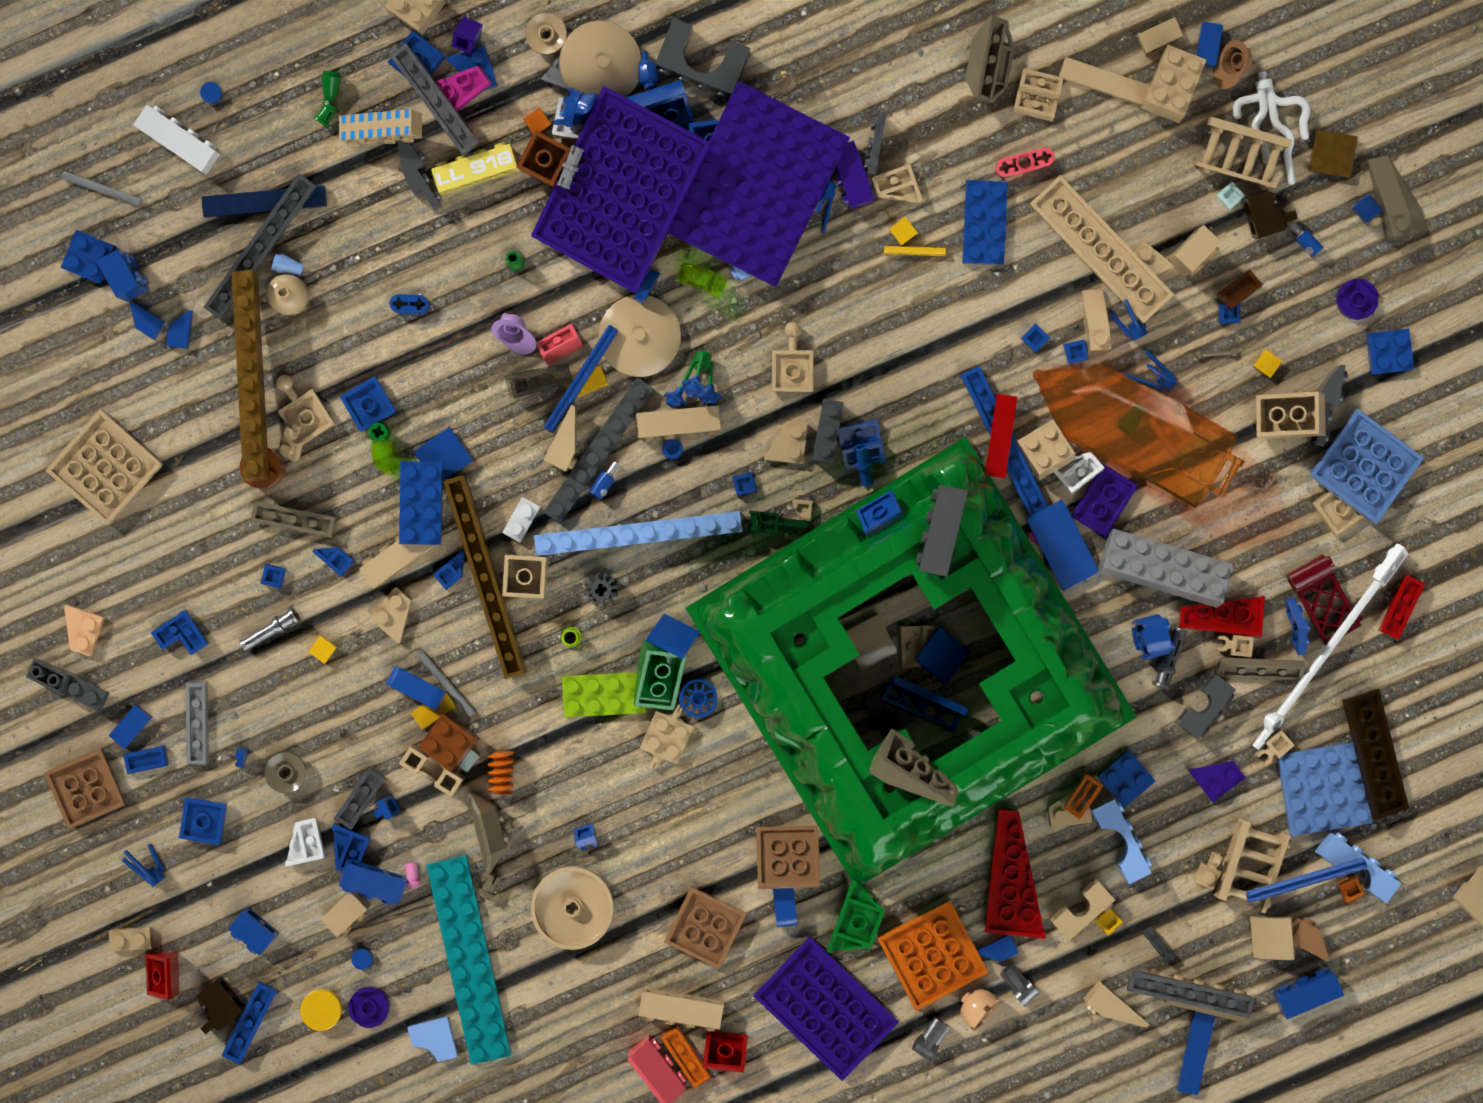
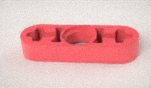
M1041 148L1010 156L998 161L995 166V172L1000 178H1009L1047 168L1053 163L1055 155L1051 149ZM1042 153L1050 156L1047 163L1044 160L1036 162L1038 166H1034L1035 160L1032 155H1035V159L1040 158ZM1023 157L1030 160V167L1027 169L1021 168L1019 165V160ZM1012 160H1015V167L1008 169L1007 173L1003 170L1000 171L999 168L1002 167V163L1010 166L1013 165Z

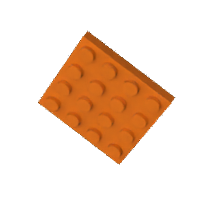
M950 899L877 937L915 1011L988 974Z

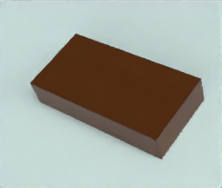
M1249 269L1218 292L1217 297L1231 311L1259 290L1263 284Z

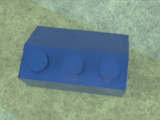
M681 80L627 97L684 129H689V123H694Z

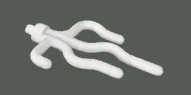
M1266 71L1258 73L1259 81L1255 82L1257 94L1238 98L1233 105V116L1235 119H1240L1242 117V105L1259 102L1260 110L1252 122V128L1260 130V124L1266 117L1269 109L1272 126L1283 134L1285 138L1292 140L1290 148H1284L1283 159L1287 182L1293 185L1296 182L1291 156L1294 147V136L1290 129L1279 121L1276 105L1288 106L1298 104L1301 106L1302 113L1299 119V129L1303 140L1309 138L1307 122L1310 116V105L1301 96L1278 97L1274 92L1272 79H1267ZM1263 142V145H1260L1263 163L1267 164L1270 151L1268 143Z

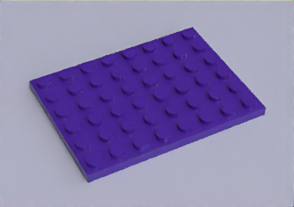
M738 81L709 139L712 146L668 234L777 287L850 137Z
M603 86L574 145L584 149V152L578 164L579 170L575 172L570 189L557 185L560 179L559 176L531 236L636 294L643 284L712 143Z

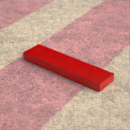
M996 394L984 472L985 476L1005 479L1017 396Z

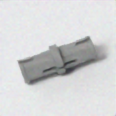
M571 145L567 160L563 162L562 166L564 168L557 185L570 189L575 172L579 170L578 164L584 149Z

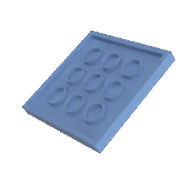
M1356 409L1308 476L1375 525L1382 518L1424 457L1362 411Z
M1353 742L1288 752L1280 759L1277 758L1288 830L1291 836L1373 823Z

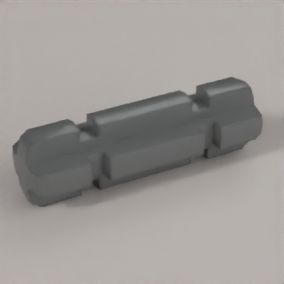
M1152 927L1146 928L1143 931V935L1150 940L1151 945L1162 955L1161 957L1166 963L1172 962L1175 959V955L1168 950L1167 945L1156 935L1157 933Z

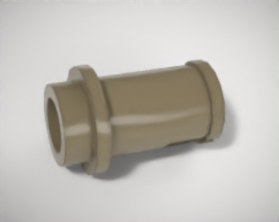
M492 872L489 873L484 886L479 889V895L490 900L491 897H494L493 893L502 878L498 875L495 876Z

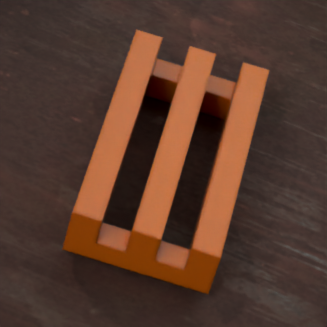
M1086 773L1062 808L1080 820L1103 785ZM1089 780L1090 783L1083 791V793L1081 794L1073 808H1071L1070 804L1072 803L1078 792L1081 790L1085 782ZM1095 784L1097 786L1096 789L1089 797L1081 811L1078 813L1076 811L1077 808L1079 807L1083 799L1086 797L1092 786Z

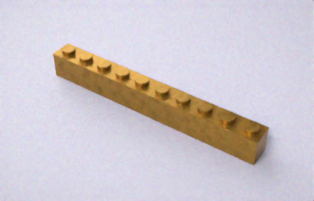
M253 270L232 272L243 479L249 482L270 480L258 275Z
M462 475L443 481L504 678L508 679L527 672L505 598L502 596L501 585L467 476Z

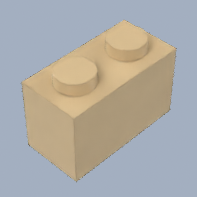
M354 891L353 893H348L320 920L336 937L341 933L345 936L354 928L351 924L356 919L360 922L369 914L366 910L370 905L358 892Z

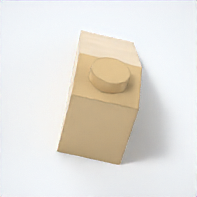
M1103 289L1082 291L1087 353L1108 351L1111 349V338Z
M570 406L544 458V461L566 472L568 469L572 470L577 462V458H575L577 408L575 406Z
M1100 980L1083 998L1087 1003L1085 1007L1094 1015L1098 1012L1101 1016L1146 1028L1150 1025Z

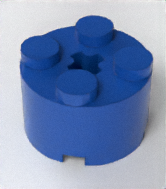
M1159 614L1132 621V624H1135V627L1132 628L1134 645L1137 651H1142L1143 655H1140L1143 660L1167 655L1171 650L1175 649L1174 641L1170 638L1168 632L1170 624L1167 618H1162Z

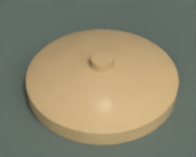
M592 21L579 26L566 38L560 51L559 69L562 80L568 89L573 87L585 94L597 93L599 95L602 87L606 86L627 97L639 81L638 66L642 58L636 41L624 28L607 21Z
M631 295L618 300L606 311L600 323L599 339L608 325L615 327L618 333L604 353L605 359L613 368L625 375L649 377L666 369L675 359L681 343V330L674 312L663 301L648 296L646 301L641 303L634 299L635 295Z
M579 866L561 867L550 872L536 887L531 901V916L539 934L550 944L569 950L585 948L597 942L609 928L614 912L613 897L606 882L592 870Z

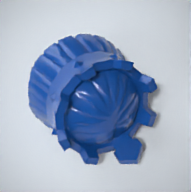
M570 87L568 92L571 95L564 97L563 110L560 111L559 115L564 117V119L555 120L554 125H565L566 127H574L576 123L584 125L597 100V93L585 94L581 90L578 91Z

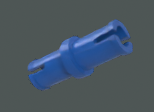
M858 444L854 447L857 459L856 469L860 474L861 485L864 487L874 484L871 472L872 461L869 460L866 444Z

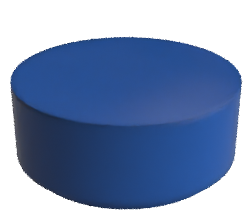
M207 82L201 87L200 95L207 103L215 104L222 98V89L214 82Z
M676 439L667 440L663 444L662 451L668 459L674 460L682 455L683 446Z
M360 948L352 955V964L359 970L367 969L373 962V954L369 949Z

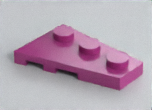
M480 66L436 81L457 111L492 84Z

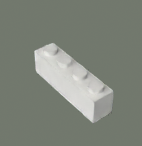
M146 105L133 125L207 175L220 156L215 151L217 147L207 140L204 143L198 140L200 135L190 128L188 131L182 129L181 126L183 124L172 117L170 120L164 116L166 112L156 105L153 108Z

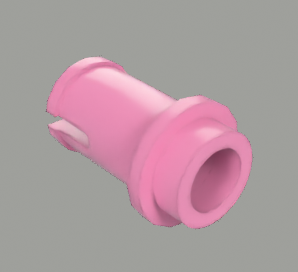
M418 862L404 864L408 889L420 887L421 880H419Z

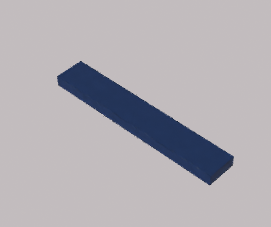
M317 186L301 209L327 207L326 186ZM287 189L201 196L203 217L210 218L271 212Z

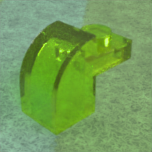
M683 262L676 282L721 299L728 279L706 268Z
M372 441L373 463L383 473L395 475V467H398V471H400V461H416L414 458H396V442Z

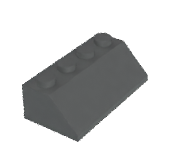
M943 485L933 489L931 501L934 502L933 509L928 510L925 523H929L927 532L923 531L920 544L924 546L922 553L918 552L915 562L919 571L947 577L968 490Z

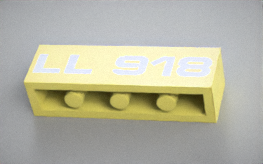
M503 142L495 145L494 149L488 151L481 149L475 151V155L469 157L467 155L456 157L454 162L448 164L447 161L437 163L431 171L438 193L441 196L519 171L516 168L517 161L512 146L510 144L506 145Z

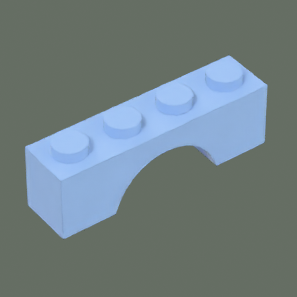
M1110 797L1090 807L1091 813L1101 829L1116 830L1123 838L1124 852L1117 865L1125 881L1131 884L1151 874L1149 867L1152 865L1148 857L1142 855L1140 851L1142 845L1137 837H1133L1131 833L1133 827L1128 818L1124 819L1121 813L1124 809L1120 801H1115V799Z
M1329 832L1315 852L1332 865L1364 858L1367 864V868L1364 869L1366 876L1364 888L1381 901L1388 903L1401 885L1396 880L1398 876L1389 869L1386 871L1382 870L1379 867L1381 863L1370 857L1367 859L1363 856L1364 851L1356 845L1349 846L1346 843L1348 839L1337 832L1334 835Z

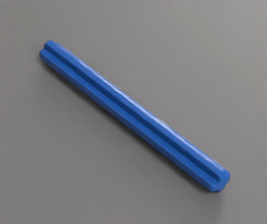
M607 326L544 425L547 431L553 433L557 429L617 335L618 330L615 327Z
M1364 858L1354 859L1247 891L1246 898L1248 902L1253 903L1367 868V864Z

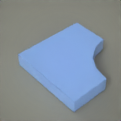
M448 1016L407 1027L412 1047L428 1049L434 1054L437 1062L458 1057Z

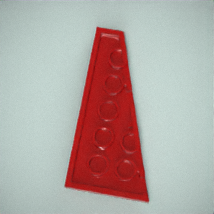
M997 809L984 932L1046 939L1019 811Z

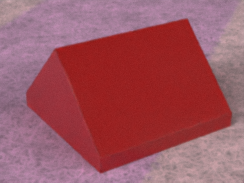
M178 952L145 954L147 995L166 1000L174 998L179 994Z
M707 1031L703 1068L744 1073L748 1035Z

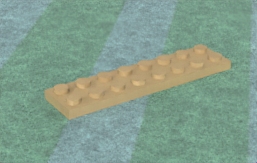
M1061 175L1029 204L1124 305V300H1128L1134 315L1142 324L1174 296L1172 291Z

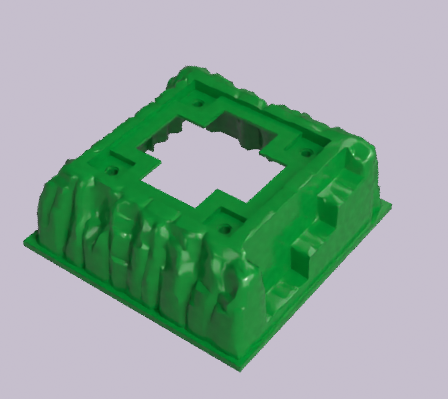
M966 436L685 607L851 880L852 877L856 878L861 885L1137 718L990 476H985V467ZM939 485L968 490L947 577L919 571L918 566L915 565L918 552L922 553L924 546L920 544L923 531L927 532L929 523H925L928 510L933 509L934 502L931 501L932 492ZM892 490L905 518L868 538L856 510ZM912 573L934 610L971 588L1015 659V662L979 683L1001 721L930 763L936 771L940 770L959 789L955 804L952 807L895 787L892 791L884 790L885 782L869 773L873 757L882 743L869 751L866 749L823 678L860 655L838 620V617ZM797 634H804L806 636L805 644L801 646L796 645L794 637ZM1034 691L1041 693V699L1038 702H1032L1031 694ZM906 729L898 732L912 741ZM914 746L913 748L920 754L917 747Z

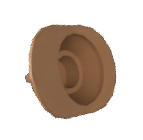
M1232 40L1227 43L1213 71V80L1221 89H1230L1235 86L1242 74L1246 73L1252 65L1251 50L1242 41Z

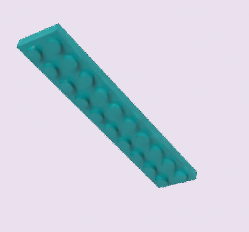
M463 855L427 863V871L470 1063L473 1065L509 1057L512 1055L468 856Z

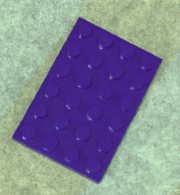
M811 936L753 994V997L841 1081L899 1023L895 1016Z

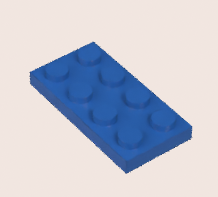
M966 180L962 264L1004 265L1008 182Z
M400 461L399 544L442 545L443 462Z

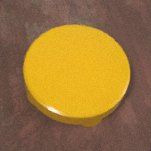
M328 989L312 990L305 996L300 1006V1015L303 1022L309 1028L317 1031H325L335 1026L342 1015L340 996Z

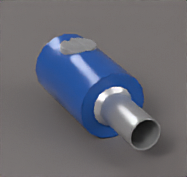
M1294 221L1289 225L1290 229L1297 235L1295 240L1311 257H1314L1323 249L1324 246L1308 229L1303 231Z
M613 461L607 472L602 471L589 492L602 500L615 480L612 476L619 467V464Z

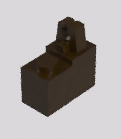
M1263 191L1242 198L1252 238L1260 239L1284 231L1288 227L1287 222L1298 219L1296 211L1292 210L1284 213L1283 209H1276L1277 199L1271 191Z
M221 976L197 996L201 1007L209 1011L206 1016L209 1021L200 1029L205 1035L214 1027L217 1031L221 1030L243 1012L246 1007Z

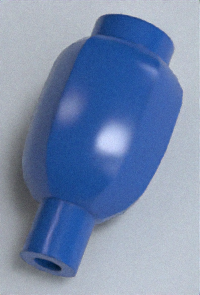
M641 52L642 61L638 66L639 82L644 86V90L648 91L657 88L658 73L655 63L649 59L648 52Z

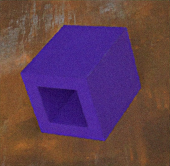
M464 16L453 33L452 47L471 55L481 38L483 24Z

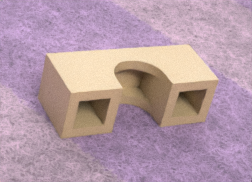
M415 744L409 747L399 763L415 775L419 774L426 777L435 784L434 787L450 797L455 795L465 779V776L457 771H448Z
M1096 878L1080 891L1087 900V906L1084 911L1073 913L1066 906H1063L1050 918L1052 923L1068 941L1078 938L1085 926H1091L1097 921V916L1102 911L1107 912L1113 906L1115 899Z

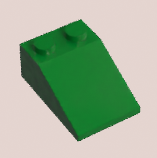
M643 640L638 659L634 706L674 710L687 654L682 659Z

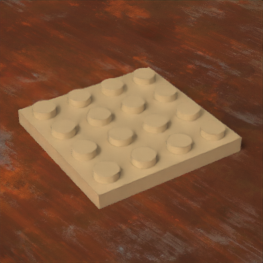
M99 409L45 471L102 522L110 525L163 466V463L105 411Z

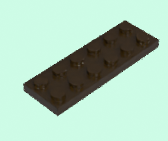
M1372 689L1342 699L1372 820H1378L1409 809L1380 690Z

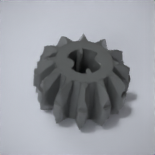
M596 573L597 581L594 577L590 576L589 579L593 584L585 583V587L591 588V590L585 591L584 594H592L588 602L596 599V607L599 606L600 600H602L603 607H607L606 599L613 604L614 600L610 596L618 597L619 595L617 592H612L613 589L619 588V585H611L616 580L614 577L607 581L608 573L604 574L603 579H601L600 573ZM599 584H603V587L606 586L607 588L604 596H601L596 591L599 588Z

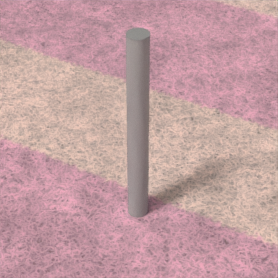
M66 171L62 173V179L139 207L142 204L143 200L139 197Z
M423 650L416 656L469 717L473 716L476 711Z

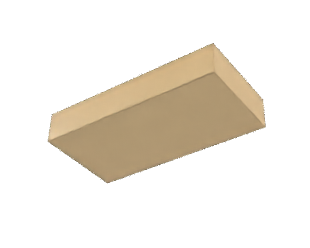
M1174 17L1138 34L1136 37L1146 55L1182 38L1184 35Z

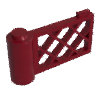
M1322 554L1288 573L1286 578L1292 589L1296 592L1321 641L1326 646L1333 636L1328 639L1325 637V626L1336 627L1335 634L1341 626L1343 616L1349 615L1353 608L1333 573L1332 567H1334L1332 559ZM1331 579L1333 583L1332 592L1321 591L1324 582ZM1310 590L1316 591L1314 602H1307L1303 594ZM1321 593L1330 595L1327 607L1317 605ZM1334 597L1341 598L1343 602L1341 611L1331 608ZM1316 607L1326 609L1323 621L1315 618ZM1330 611L1340 613L1336 625L1327 622ZM1360 614L1345 635L1362 626L1360 621L1363 619Z

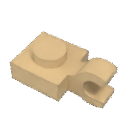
M292 424V428L285 427L278 452L293 462L300 460L303 443L298 440L301 428L296 424Z
M1212 851L1208 863L1201 862L1193 881L1214 890L1222 872L1217 867L1223 857Z

